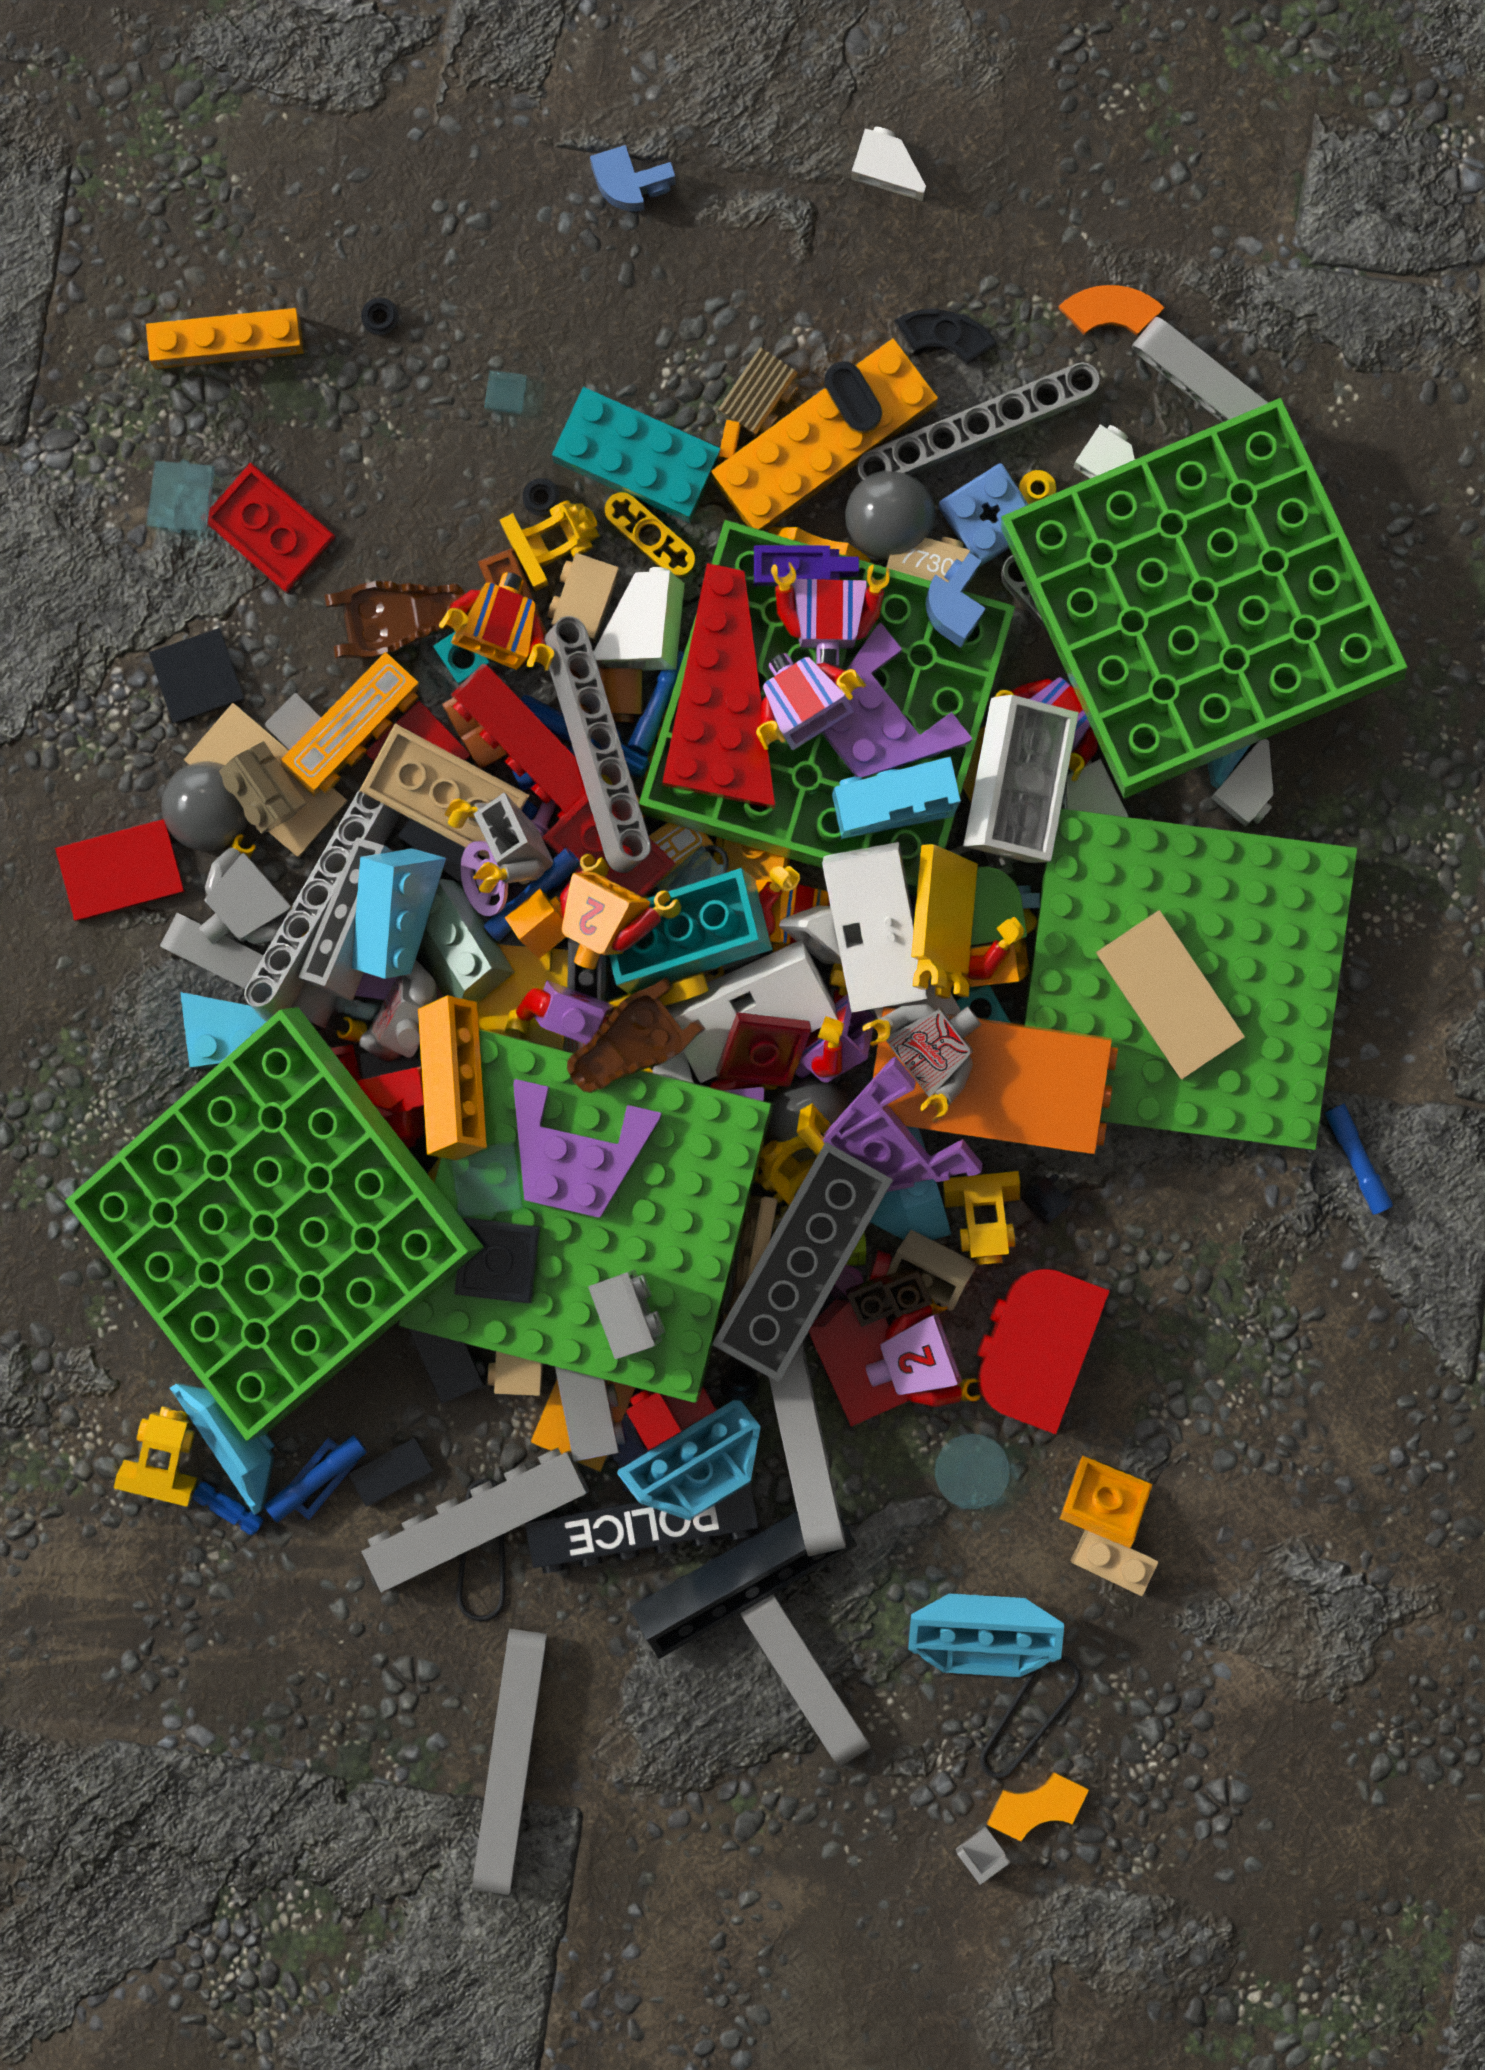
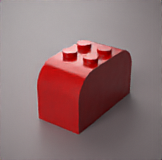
M1050 1269L1033 1270L1019 1276L1010 1285L1004 1300L996 1299L989 1320L995 1322L990 1336L983 1334L976 1355L982 1357L977 1372V1384L984 1401L992 1409L1003 1415L1056 1434L1109 1290Z

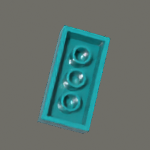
M583 387L552 453L553 462L618 492L628 493L636 500L690 524L710 481L711 471L716 468L721 448Z
M742 868L668 891L671 898L664 904V907L669 906L673 900L678 899L681 904L680 913L674 918L661 916V922L631 948L622 954L609 955L616 985L632 995L655 985L666 976L670 982L772 950L755 878ZM655 896L647 898L650 901L649 907L651 908L655 907Z

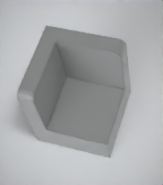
M295 692L266 721L265 726L290 750L321 717Z
M984 1827L955 1849L979 1885L1010 1863L1009 1857L987 1827Z

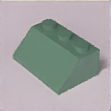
M440 878L418 949V955L444 997L447 995L475 1001L478 1004L515 972L495 939L484 928V921L468 901L460 882Z

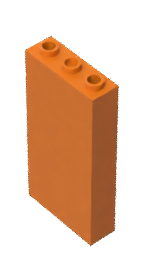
M892 1005L883 1007L882 1017L899 1007ZM946 1014L949 1017V1019H952L954 1016H956L953 1014ZM978 1018L982 1025L965 1037L973 1049V1052L970 1054L973 1062L965 1088L948 1106L944 1116L938 1121L933 1122L932 1120L937 1116L938 1111L935 1106L930 1104L921 1111L922 1103L929 1097L917 1081L913 1091L888 1104L903 1124L908 1127L1095 1154L1096 1145L1104 1146L1107 1123H1100L1102 1107L1109 1108L1112 1086L1105 1085L1107 1070L1115 1071L1118 1048L1111 1047L1112 1038ZM886 1041L878 1044L873 1078L895 1056L905 1067Z

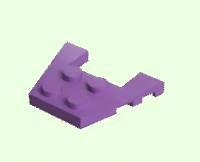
M882 623L876 626L847 668V670H855L866 684L865 688L858 687L851 693L853 698L848 700L854 712L821 732L855 777H862V780L876 776L883 771L903 767L905 764L916 760L939 755L941 752L966 746L972 741V737L952 712L921 735L918 734L874 678L873 673L902 651V648Z
M896 1056L890 1059L824 1133L823 1142L829 1143L893 1179L887 1192L914 1187L915 1182L934 1179L935 1182L950 1180L951 1175L967 1173L968 1176L981 1173L983 1163L963 1139L930 1156L889 1107V1103L913 1091L916 1083Z
M515 1079L513 1086L524 1200L600 1218L646 1144L655 1126L660 1121L662 1112L627 1105L619 1143L607 1142L543 1127L541 1124L550 1087Z

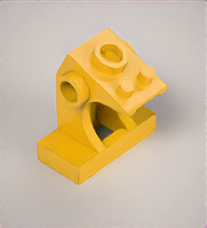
M569 500L561 502L549 510L552 517L522 530L513 513L500 519L501 526L535 592L548 586L547 578L541 569L542 567L570 553L573 557L575 553L581 555L593 548L591 541L600 537L595 528L597 520L593 512L588 507H585L583 503L571 504ZM560 525L568 542L552 551H548L540 535Z
M813 1103L800 1110L796 1131L799 1136L784 1142L771 1141L762 1149L759 1161L762 1173L758 1176L762 1181V1186L767 1191L769 1190L771 1193L777 1192L773 1198L777 1199L778 1204L784 1200L790 1206L795 1193L798 1192L825 1144L821 1132L824 1134L831 1124ZM802 1148H809L817 1156L807 1161L798 1162L791 1154Z
M1019 1171L953 1177L950 1180L943 1181L944 1207L964 1206L967 1228L960 1229L962 1252L968 1251V1258H974V1262L978 1265L1003 1263L1002 1256L1009 1254L1008 1247H1015L1013 1224H1006L1003 1202L1020 1200ZM994 1205L997 1222L975 1224L973 1207Z
M161 1406L160 1413H151L148 1420L142 1418L137 1434V1441L143 1442L139 1462L136 1463L124 1459L116 1475L114 1489L188 1507L195 1492L198 1478L179 1473L182 1452L189 1454L195 1431L190 1430L193 1422L187 1420L188 1415L186 1412H179ZM152 1448L171 1453L168 1470L150 1466Z

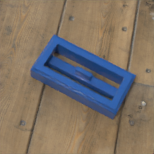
M328 1437L290 1484L297 1482L311 1471L329 1449L333 1451L339 1445ZM358 1460L345 1471L337 1474L309 1509L303 1505L304 1501L296 1510L310 1520L358 1463Z

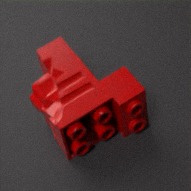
M353 1045L330 1048L407 1148L416 1147L417 1138H421L424 1133L422 1066L361 1080Z

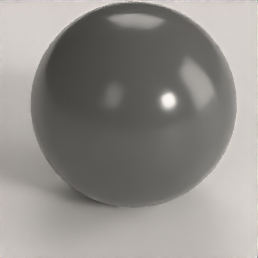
M895 470L880 471L869 475L853 489L846 505V526L850 537L860 550L873 558L888 561L890 555L907 552L920 544L925 537L930 538L935 525V506L927 488L914 476Z
M201 761L185 766L172 776L163 793L162 815L169 832L181 844L194 850L216 851L231 845L237 835L243 834L249 824L244 815V809L235 795L228 792L224 787L223 778L219 771L225 765L221 763Z
M808 1075L805 1078H794L790 1087L781 1086L770 1100L771 1103H774L767 1129L770 1141L784 1142L799 1136L796 1131L800 1110L811 1103L815 1105L832 1125L852 1101L846 1091L832 1080L827 1083L822 1082L815 1075ZM802 1148L791 1154L798 1162L807 1161L817 1156L809 1148Z

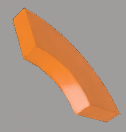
M1102 285L1088 288L1072 295L1061 303L1058 309L1083 335L1096 327L1114 325L1124 327L1137 336L1150 324L1154 317H1157L1164 310V307L1154 298L1139 290L1118 285Z

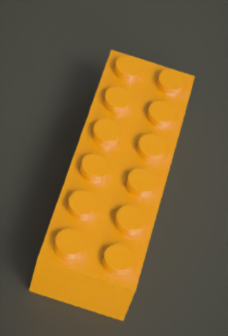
M894 338L855 365L862 373L881 405V421L873 431L863 434L852 431L846 425L824 388L711 471V479L746 526L761 531L768 530L857 465L863 454L884 445L936 407L938 397Z

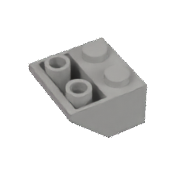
M636 1269L588 1286L615 1359L651 1348L662 1342L660 1335L665 1333V1329L658 1311L651 1313L647 1298L652 1295L644 1274L638 1276Z

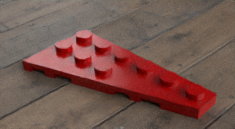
M707 563L662 786L774 809L775 800L768 749L764 750L756 734L760 724L762 701L745 572Z

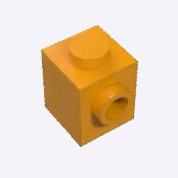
M541 889L505 917L518 939L538 959L567 937L563 935L561 930L563 919L560 899L557 896L550 899Z

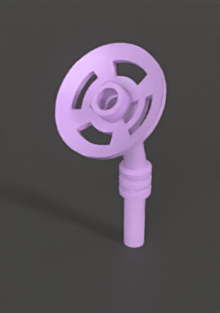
M552 800L547 805L542 802L534 820H530L539 830L541 837L549 831L547 825L557 807ZM475 841L466 847L462 855L461 880L468 901L478 913L483 916L497 915L506 904L508 883L505 884L502 880H499L490 893H479L475 879H473L474 870L476 874L479 868L486 862L493 863L499 868L500 866L496 863L487 842ZM481 850H486L490 858L481 860L477 855ZM476 879L478 887H480L484 880ZM491 896H500V900L496 905L489 904Z

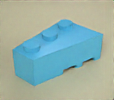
M951 757L901 770L883 771L878 773L877 776L863 780L862 777L843 779L839 782L840 786L834 787L832 793L841 839L954 817L960 803Z
M413 848L360 857L352 969L384 979L411 974L446 858Z
M180 992L189 1067L192 1069L216 1067L267 1022L249 1005Z

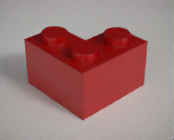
M703 1384L700 1399L696 1403L643 1390L630 1398L632 1406L625 1411L646 1448L650 1450L715 1412L717 1407Z

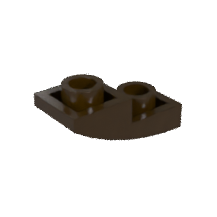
M918 1269L885 1275L846 1289L847 1297L861 1327L892 1314H896L897 1318H899L903 1314H909L933 1304Z

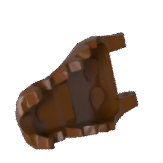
M373 581L359 584L337 593L325 594L326 607H343L349 641L347 644L333 647L335 658H372L382 656L385 652L388 654L395 652L412 642L426 638L438 631L453 629L448 625L441 628L439 624L448 612L451 603L465 594L464 590L458 584L427 587L420 584Z
M667 976L655 985L638 991L623 1000L616 1007L610 1018L595 1032L591 1040L570 1056L567 1061V1071L572 1081L583 1092L594 1093L617 1079L671 1060L679 1055L706 1029L698 1019L682 1030L659 1000L674 987Z

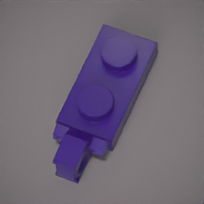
M830 545L754 546V586H777L778 584L772 576L771 568L776 564L778 576L785 577L790 572L789 562L793 564L796 571V579L839 580V578L858 577L859 557H839V549H830Z

